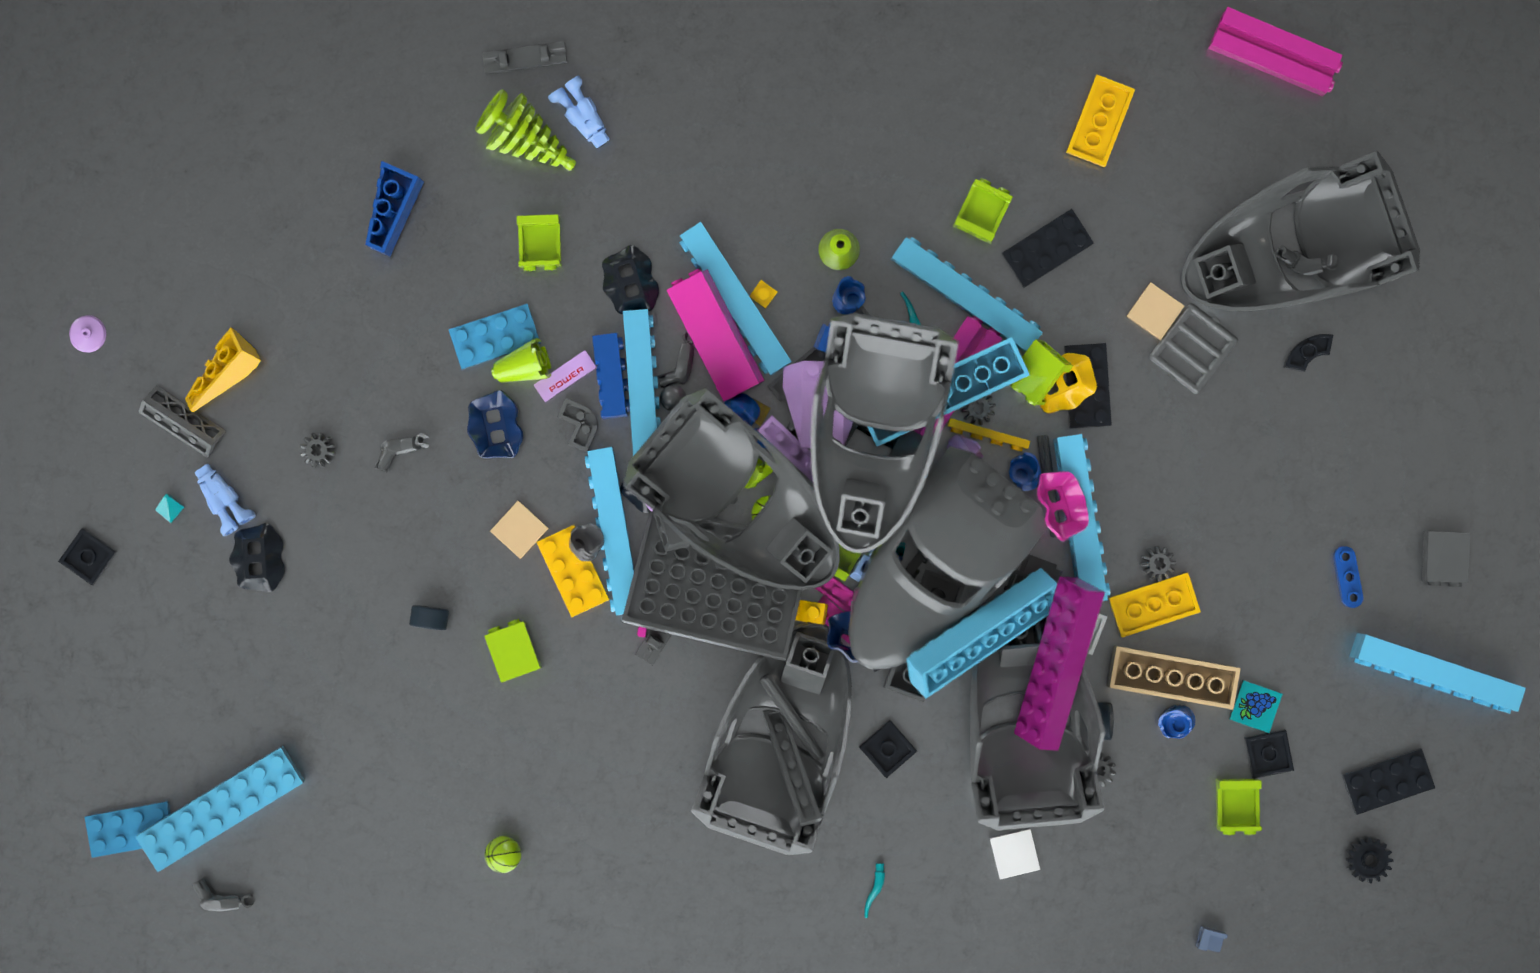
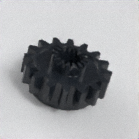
M1367 837L1366 841L1359 838L1358 844L1352 843L1353 849L1347 850L1350 857L1346 858V861L1350 862V865L1347 867L1348 870H1354L1352 873L1353 877L1359 876L1361 882H1364L1367 878V882L1372 884L1373 878L1380 882L1381 875L1387 877L1385 871L1386 869L1392 870L1388 863L1393 862V859L1388 857L1392 851L1385 850L1387 847L1386 843L1380 844V840L1377 838L1372 841L1371 837ZM1373 855V862L1370 865H1366V857Z

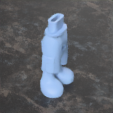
M578 75L565 84L566 89L577 101V106L572 103L563 87L551 93L548 99L550 102H558L566 108L565 116L574 127L576 126L581 134L588 139V142L592 141L597 149L610 140L605 132L607 129L597 113L596 105L590 97H584L581 91L582 78Z
M209 464L204 465L195 472L199 479L197 483L200 485L209 509L213 515H219L221 519L220 532L224 537L238 529L237 523L226 511L228 506L239 525L246 524L256 517L253 510H245L237 503L239 499L237 493L231 486H228L216 470H212Z

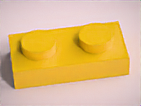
M800 600L795 620L825 625L828 604Z

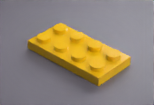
M1096 75L1066 153L1105 168L1135 89Z
M575 525L536 542L571 617L610 600L592 561H580L569 548L570 534Z
M1188 572L1108 598L1121 638L1201 612Z

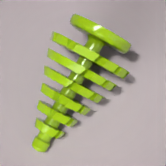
M503 89L496 93L475 127L477 133L484 134L494 122L497 123L488 138L486 149L495 150L500 146L499 152L506 154L512 150L511 154L515 157L521 156L526 151L524 158L531 161L539 154L538 162L546 163L551 158L550 165L557 167L561 164L569 171L575 167L576 161L566 156L567 149L564 145L557 149L559 139L556 135H553L548 140L551 134V129L546 124L543 129H540L543 124V118L539 113L534 116L535 107L531 103L526 105L527 97L524 93H520L504 112L502 110L507 102L508 93Z

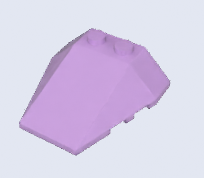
M801 361L785 366L783 369V390L800 447L803 449H811V420L814 392L824 361ZM826 387L822 402L824 415L828 401ZM836 410L834 411L833 437L845 445L853 421L848 420Z

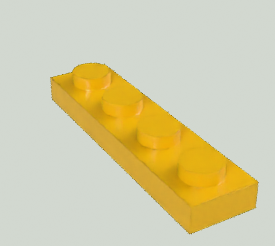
M952 418L948 420L947 427L951 428L950 432L962 435L963 432L971 434V438L981 441L983 437L991 439V444L1002 446L1003 443L1011 445L1010 449L1022 452L1023 449H1028L1030 445L1029 440Z

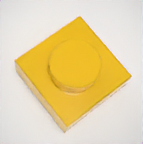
M760 280L749 297L766 309L778 291Z

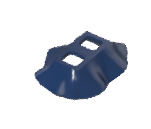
M502 390L494 391L471 401L468 405L469 420L467 433L474 442L478 455L487 459L515 457L523 439V431L516 422L518 415L516 403ZM492 410H499L501 420L489 423L486 413ZM503 430L505 441L494 444L491 439V432Z
M851 611L834 614L828 619L827 645L830 649L842 652L852 663H857L858 661L854 657L851 647L840 643L843 634L849 636Z

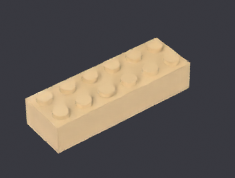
M1114 645L1107 687L1234 710L1241 668Z

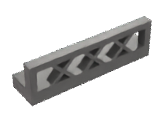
M157 385L141 402L140 414L207 458L213 452L215 444L225 434L224 429L198 412L190 411L186 404ZM157 394L164 398V402H157L152 398ZM170 407L179 408L182 414L173 413ZM194 418L198 421L199 425H191L188 423V419ZM205 430H212L217 435L211 438L205 434Z

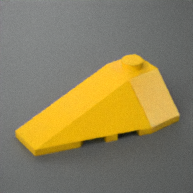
M230 328L219 340L214 348L217 352L211 361L207 360L205 364L207 367L203 376L197 377L185 400L190 411L195 412L247 377L261 361L256 349L235 329Z

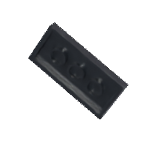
M1070 209L1001 254L1022 287L1025 288L1090 247L1094 242L1073 209Z
M1106 343L1064 346V354L1075 353L1086 355L1090 358L1097 384L1094 394L1087 397L1075 409L1068 410L1069 429L1112 426ZM1074 371L1066 373L1067 386L1076 384L1078 380Z
M1421 748L1342 774L1356 815L1435 789Z

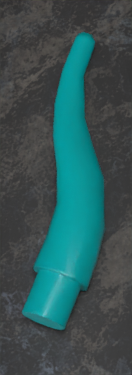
M901 292L900 294L908 309L910 323L922 325L912 303L906 294Z
M876 863L875 882L865 904V918H868L869 908L883 887L885 880L884 863Z

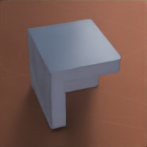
M1200 926L1195 946L1204 951L1208 949L1220 952L1223 940L1227 939L1228 935L1223 931Z

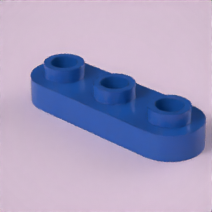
M1341 546L1333 554L1341 601L1349 608H1356L1363 602V591L1356 555L1352 548ZM1343 553L1348 554V559L1346 561L1342 559ZM1348 573L1352 574L1351 581L1346 579ZM1351 594L1356 595V600L1353 602L1350 600Z

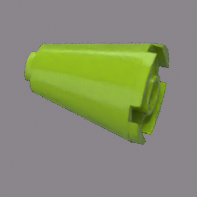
M834 229L827 232L819 243V256L822 262L830 269L845 270L854 265L860 254V245L857 238L845 229ZM836 244H842L844 247L838 248Z
M535 338L494 362L491 368L493 378L499 382L550 378L551 374H548V369H551L549 355L545 346L541 347L538 344L542 341Z

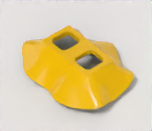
M1075 353L1062 355L1073 365L1070 371H1074L1078 381L1076 384L1067 386L1063 375L1068 372H1063L1056 381L1059 388L1058 392L1052 395L1047 393L1044 397L1046 403L1040 405L1046 413L1075 409L1087 397L1095 393L1097 384L1088 356Z

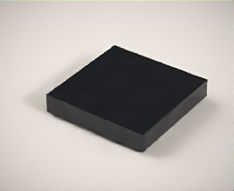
M81 528L58 562L93 586L117 551L85 528Z
M891 720L886 722L859 746L886 779L917 752Z
M1285 729L1244 737L1253 779L1294 771L1287 731Z

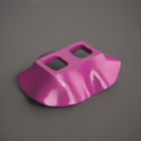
M1067 471L1042 473L1039 478L1037 495L1039 501L1047 508L1045 522L1049 529L1061 541L1084 531L1089 522L1085 496L1075 476ZM1057 490L1060 500L1055 503L1050 502L1049 491ZM1063 510L1066 521L1058 523L1054 512Z

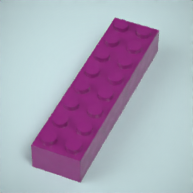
M1059 577L1014 730L1015 735L1039 750H1059L1105 595L1104 591L1079 578Z

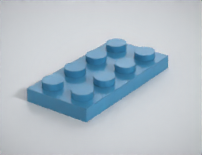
M528 304L449 329L461 369L508 355L535 338L539 339Z
M168 801L85 816L91 857L143 849L136 836L170 815Z

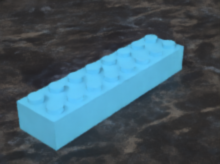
M1012 337L955 363L944 415L1030 375ZM868 427L876 446H880L909 432Z
M1082 434L1053 439L1058 472L1067 471L1075 476L1085 496L1089 517L1087 528L1068 538L1074 578H1079L1104 591L1103 601H1107V596L1110 595L1109 583H1106L1104 575H1107L1106 563L1102 562L1101 554H1104L1103 543L1098 540V533H1101L1100 523L1095 520L1094 514L1097 512L1096 500H1092L1091 492H1094V484L1092 479L1089 480L1088 471H1091L1090 460L1086 459L1085 451L1088 450L1087 439L1083 438Z
M1040 568L1036 572L1030 573L1021 582L1012 585L1003 594L997 595L987 605L981 606L969 617L963 618L959 624L947 629L935 640L929 641L925 647L913 652L907 658L911 683L925 698H928L1041 621L1049 614L1057 583Z
M1356 634L1349 656L1355 658L1354 663L1371 667L1373 664L1375 665V670L1391 674V671H1394L1393 676L1410 681L1411 678H1414V683L1431 687V684H1433V689L1449 694H1451V691H1454L1453 696L1471 700L1472 697L1474 698V703L1491 707V704H1493L1492 709L1509 714L1511 710L1519 711L1526 690L1525 687L1366 634Z
M282 745L143 830L136 836V839L156 871L159 872L298 787L305 780Z

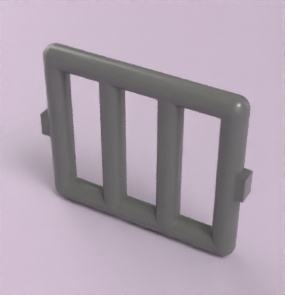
M1190 303L1150 353L1149 358L1169 373L1168 377L1172 380H1178L1193 393L1197 394L1238 343V338L1220 325V321L1214 316L1211 318L1195 304ZM1191 314H1194L1228 341L1221 351L1185 324ZM1179 330L1216 357L1209 367L1172 340ZM1166 346L1202 373V376L1196 383L1159 356Z

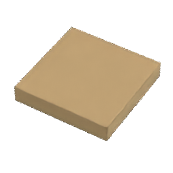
M1150 282L1126 317L1161 340L1184 308V305Z
M517 501L490 532L516 556L522 559L549 528L520 501Z

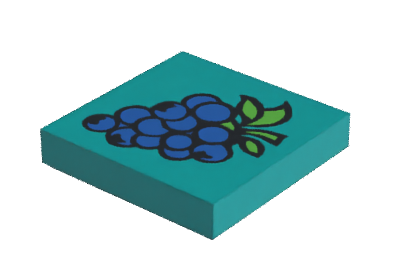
M1242 680L1235 699L1234 710L1231 711L1229 719L1270 733L1283 694Z

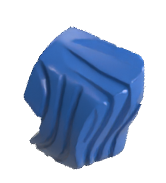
M852 276L843 277L832 297L834 308L844 315L853 314L865 303L864 284L854 280Z
M738 394L724 402L726 406L751 427L760 416L759 405L747 394Z
M1025 452L1023 455L1014 457L1010 461L1009 476L1011 480L1023 491H1030L1039 486V478L1042 473L1036 456L1033 453Z
M1181 704L1174 705L1161 714L1158 726L1166 738L1181 739L1191 732L1195 726L1196 719L1194 712L1189 707Z

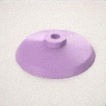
M90 315L79 317L70 327V341L79 351L94 352L104 344L106 328L97 317Z

